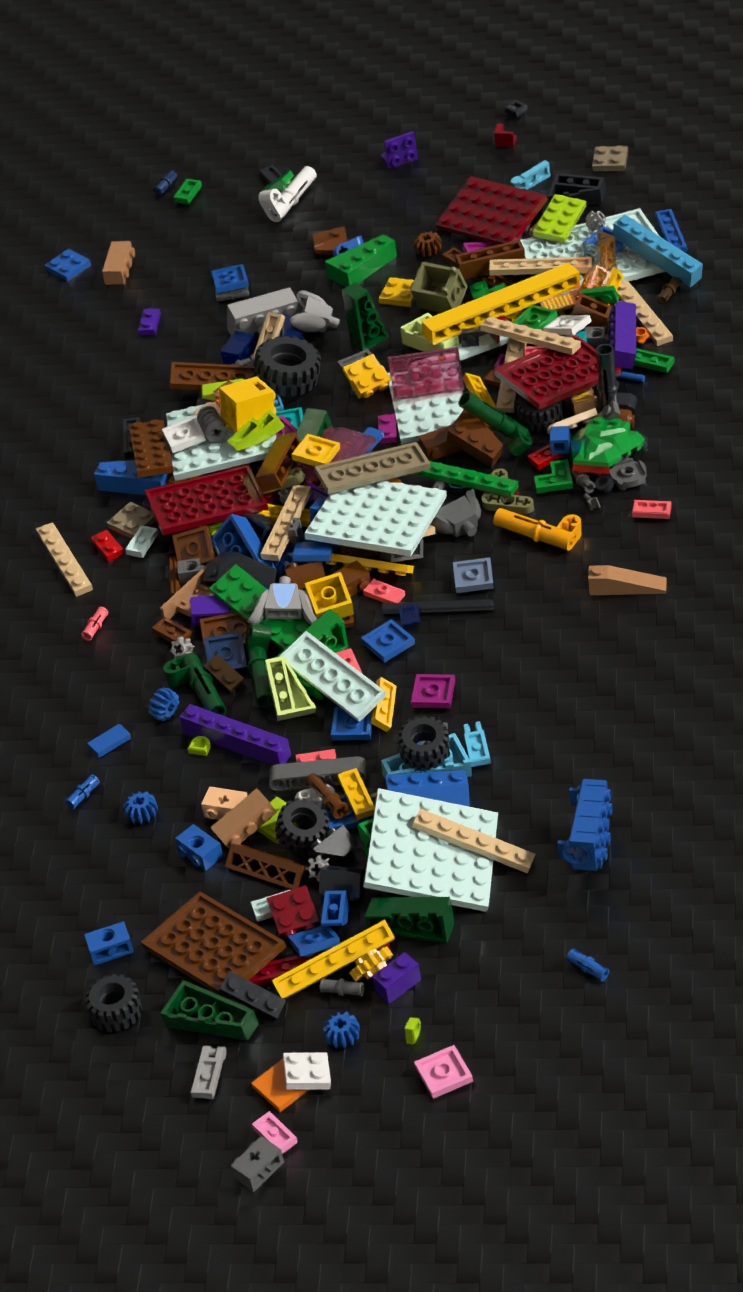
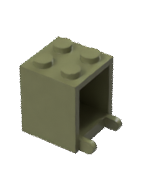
M422 262L417 270L416 278L411 284L410 291L419 308L443 313L460 306L468 286L459 269ZM431 287L436 288L435 292L430 291Z

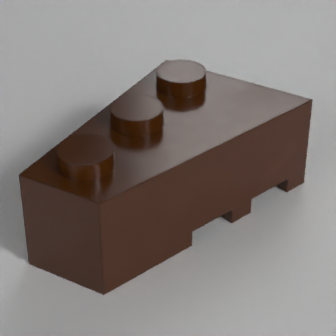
M463 410L449 428L447 441L492 468L502 455L503 444L484 422Z

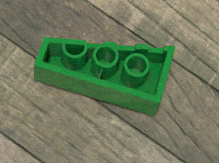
M381 235L325 261L327 278L345 287L355 282L359 284L397 257L395 240Z
M331 609L326 611L305 630L334 653L348 648L344 620ZM297 637L289 646H287V647H286L280 654H278L276 657H279V656H280L286 649H288L299 637Z

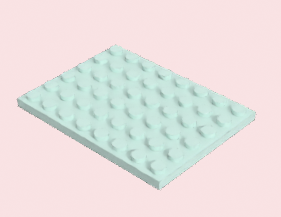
M640 208L606 217L605 227L613 230V223L625 214L657 234ZM586 223L575 225L565 244L537 237L521 240L525 249V259L592 257V272L579 273L580 286L562 294L572 292L573 296L581 293V289L603 287L606 277L613 267L619 269L624 276L622 281L637 280L665 272L627 246L611 259L584 249L583 242L598 231H591L586 226Z

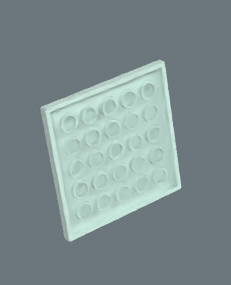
M220 401L208 402L203 405L191 406L187 409L166 413L167 424L171 426L195 417L197 420L199 410L206 406L214 407L221 417ZM231 427L227 428V436L220 442H211L204 434L206 441L198 445H193L174 453L171 450L175 481L264 460L276 439V434L255 446L238 451L227 442L234 435V430Z
M383 480L331 493L306 530L305 539L411 557L446 499V491Z
M378 788L363 887L410 897H450L451 905L487 912L493 860L414 829L412 826L421 808L496 838L498 812Z

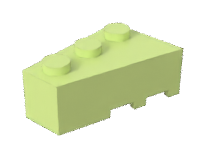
M429 313L400 327L402 344L429 354L459 344L458 336L434 345L423 336L421 321L433 317Z
M285 656L265 660L277 720L280 721L316 713V706L307 695L306 690L299 682Z

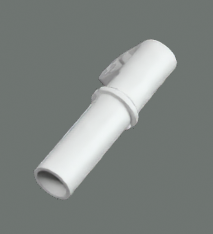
M309 166L303 167L288 187L281 192L277 189L260 192L259 202L270 220L279 222L289 209L298 203L299 197L316 178V172L313 168Z

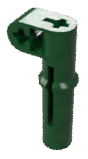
M469 391L461 395L458 402L459 407L489 425L492 431H498L503 434L507 448L512 454L520 456L532 445L529 430L508 417L505 411L497 410Z
M250 623L245 637L248 657L247 670L251 673L257 706L267 708L274 704L265 667V660H267L266 652L271 638L270 624Z
M189 653L168 661L164 665L163 669L169 686L177 687L190 682V688L197 694L205 710L225 716L227 709L213 685V678L210 674L206 673L196 654Z

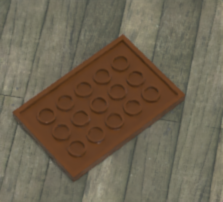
M202 892L196 894L141 941L142 948L226 999L229 997L219 992V989L229 971L246 980H250L286 948L283 940Z

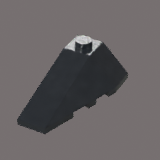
M221 552L207 563L203 579L204 582L213 585L237 564L265 588H270V585L275 583L277 569L238 552Z

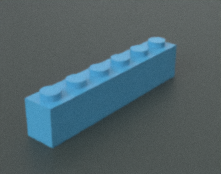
M624 214L613 223L614 239L622 242L625 246L673 277L680 278V281L687 286L692 287L701 279L702 263Z

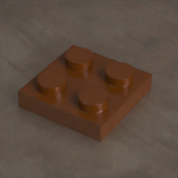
M208 526L172 535L177 561L199 558L200 564L206 565L215 558Z

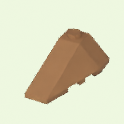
M609 565L589 566L588 574L590 595L666 594V577Z

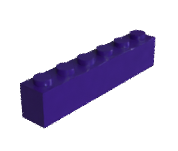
M618 301V303L612 306L609 314V341L614 349L615 366L633 369L636 357V304Z
M192 704L180 716L183 733L193 737L205 736L212 744L267 764H285L291 756L287 738Z

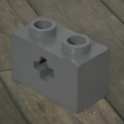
M261 1136L257 1141L251 1143L240 1157L234 1160L231 1165L234 1179L254 1192L284 1163L281 1149Z

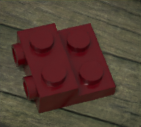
M306 885L266 898L279 938L284 937L288 939L289 935L319 926V919Z

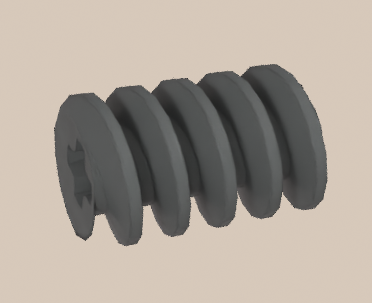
M206 406L199 410L197 422L206 438L211 442H220L225 439L228 430L217 410L212 406Z

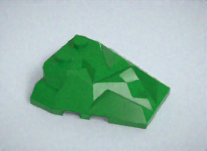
M602 417L593 418L576 432L570 440L573 465L610 467L621 461V455L629 456L631 455V450H640L644 445L645 438L638 431H630V424L627 421H621L618 418L604 420Z

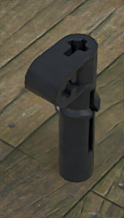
M601 344L596 348L597 389L600 391L601 411L613 400L618 403L619 409L631 410L632 415H634L637 405L636 396L630 393H617L619 382L616 380L613 346Z

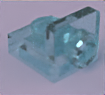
M588 242L583 245L584 257H591L592 269L596 270L603 265L605 261L604 248Z

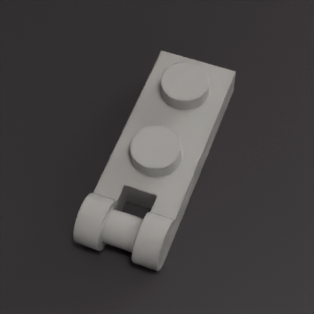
M203 1046L191 1090L193 1098L214 1099L223 1060L226 1058L225 1047L213 1049L211 1046Z

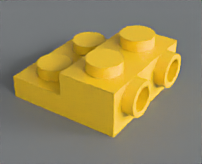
M374 354L351 363L342 369L358 399L362 397L368 398L375 391L387 389L391 381L383 365L380 366Z

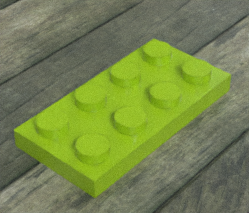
M555 194L535 227L533 237L565 244L586 207V201Z

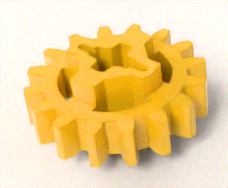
M387 946L379 951L372 949L355 961L357 966L351 970L350 975L356 982L363 977H366L367 980L371 979L374 974L387 965L385 962L393 954Z

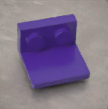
M413 131L384 141L386 153L381 154V159L388 169L418 159Z

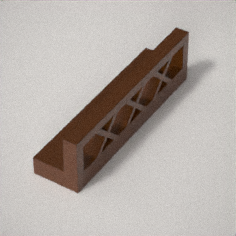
M231 843L225 865L227 868L290 889L299 888L302 875H309V870L305 869L308 867L306 865ZM235 853L240 854L244 862L239 866L232 864ZM254 860H258L261 869L256 872L252 870L249 864ZM271 866H276L279 874L272 878L267 869ZM290 871L296 873L293 884L288 883L285 874Z

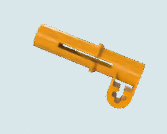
M499 508L496 511L493 520L495 526L533 538L535 542L541 541L567 551L573 548L582 535L581 519L573 514L565 516L557 527L546 524L544 520L538 521L503 508Z

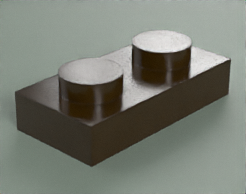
M218 654L204 665L205 671L230 694L244 682V678Z

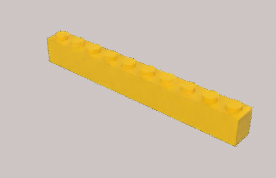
M566 263L421 321L422 334L434 345L461 334V329L479 327L488 317L507 316L580 286L579 271L570 263Z

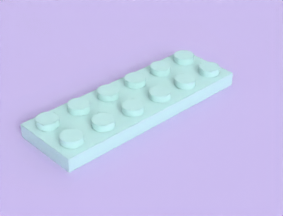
M307 631L279 656H285L294 672L359 722L387 696L383 689Z

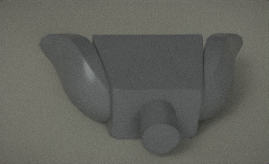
M475 490L467 491L466 497L463 496L438 510L430 524L435 527L436 532L443 535H453L454 537H459L465 533L468 536L475 535L478 526L477 521L481 516V508L475 496Z

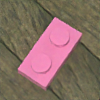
M270 1111L252 1123L253 1129L260 1136L279 1147L282 1154L298 1143L296 1136Z

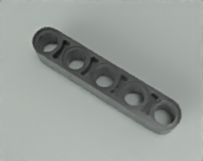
M346 757L276 764L269 769V787L274 791L312 788L306 782L307 776L311 773H316L325 785H341L337 774L357 768L362 781H365L366 761L362 757Z

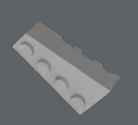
M286 288L227 305V330L233 341L236 342L257 332L258 327H262V322H265L268 312L282 314L285 318L296 314L298 301L291 288Z

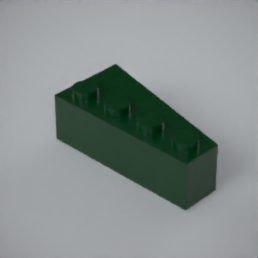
M356 282L344 288L342 294L351 345L362 352L390 338L379 318V313L374 308L375 305L369 292Z
M307 408L297 432L299 440L302 442L307 434L330 440L334 429L327 411ZM295 461L291 469L299 467L303 470L306 477H309L315 466Z
M450 897L372 898L365 915L367 929L385 920L394 935L448 943L454 927Z
M184 980L160 1013L166 1027L247 1041L259 1024L252 1009Z

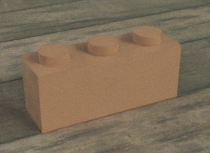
M131 241L111 242L102 271L105 285L125 284V280L129 276V268L132 266V258L135 257V249L132 248Z
M256 788L210 828L230 850L231 843L241 844L266 821L270 820L277 811Z

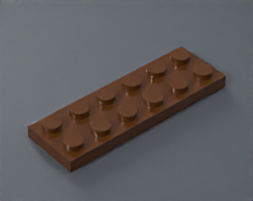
M172 362L170 389L198 391L201 390L204 384L235 379H250L254 377V366Z
M154 419L150 422H135L129 425L138 478L174 473L169 445L162 431L165 428L163 420Z

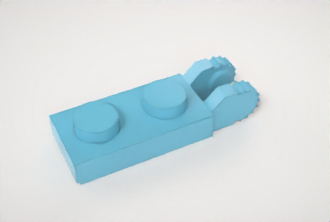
M544 160L520 176H515L511 179V185L527 190L550 177L549 162Z
M480 721L476 722V731L470 732L468 724H463L471 767L490 764V755Z

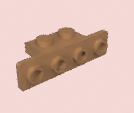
M206 566L161 606L162 618L171 619L177 612L191 617L190 597L208 596L211 594L209 587L206 586L208 583L203 581Z

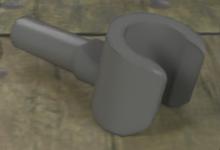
M584 494L590 511H593L596 507H601L597 497L591 498L588 494Z

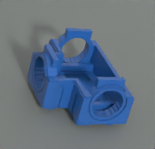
M583 779L581 785L569 789L571 805L576 806L569 839L567 841L558 840L559 858L571 863L573 869L597 871V868L602 869L603 860H607L608 849L606 845H610L611 833L607 832L609 830L608 816L612 815L613 809L612 803H609L611 800V789L607 787V780Z

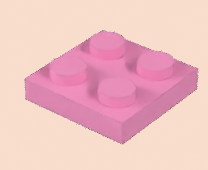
M454 1045L414 1062L415 1068L432 1098L473 1082L470 1071Z

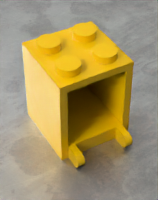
M258 377L219 387L221 419L227 428L231 427L234 430V434L252 418L258 421L269 410L276 415L274 407L275 392Z

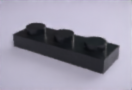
M231 971L227 973L219 989V992L274 1021L277 1020L286 1002L283 998Z

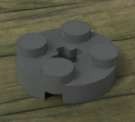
M624 458L613 464L612 469L610 468V477L620 490L643 485L646 482V466L640 460L636 462L633 461V458Z

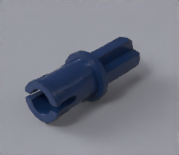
M171 170L165 177H162L159 184L154 187V193L161 196L167 188L171 187V183L176 179L177 173Z

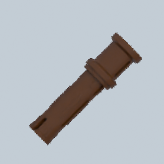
M316 773L309 774L306 782L321 797L325 808L331 810L333 817L336 819L345 817L349 811V806L341 801L337 793H332Z

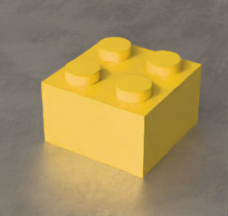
M341 572L305 583L306 593L317 620L329 609L340 618L354 614L353 604Z

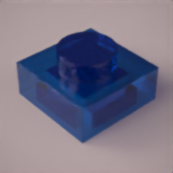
M417 603L399 606L402 626L421 623Z

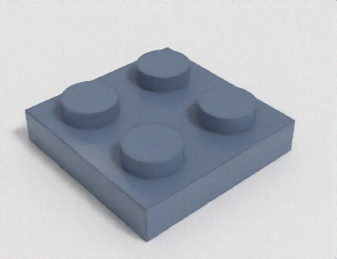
M490 558L453 562L456 593L494 588Z

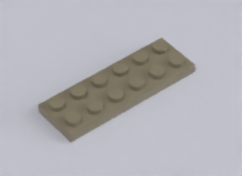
M417 442L315 466V473L327 494L428 470L430 469V462Z

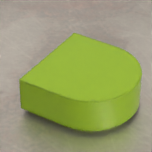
M205 736L195 737L188 747L189 754L207 756L211 749L209 739Z
M410 1017L406 1024L405 1034L408 1044L414 1045L419 1036L421 1022L418 1018Z

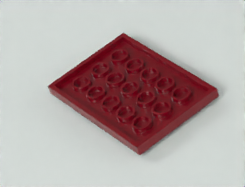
M470 176L435 225L440 230L497 245L516 241L521 237L547 201V197L545 194Z
M573 335L571 338L581 341V347L573 355L542 348L494 368V375L540 410L597 385L596 349L579 336ZM615 366L616 376L621 375V368Z
M249 465L145 490V496L162 535L225 521L230 514L243 516V513L252 514L268 510V503Z

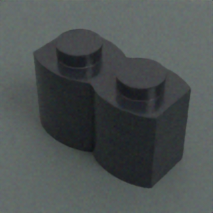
M243 513L242 517L247 518L260 542H266L275 523L270 522L263 514Z

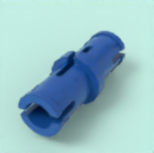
M91 774L81 785L76 786L75 791L65 800V804L74 810L84 798L87 799L90 792L100 783L99 779Z
M576 949L569 951L566 960L580 967L582 972L590 973L600 981H604L607 978L609 969L595 962L594 958L591 956L587 957L576 951Z

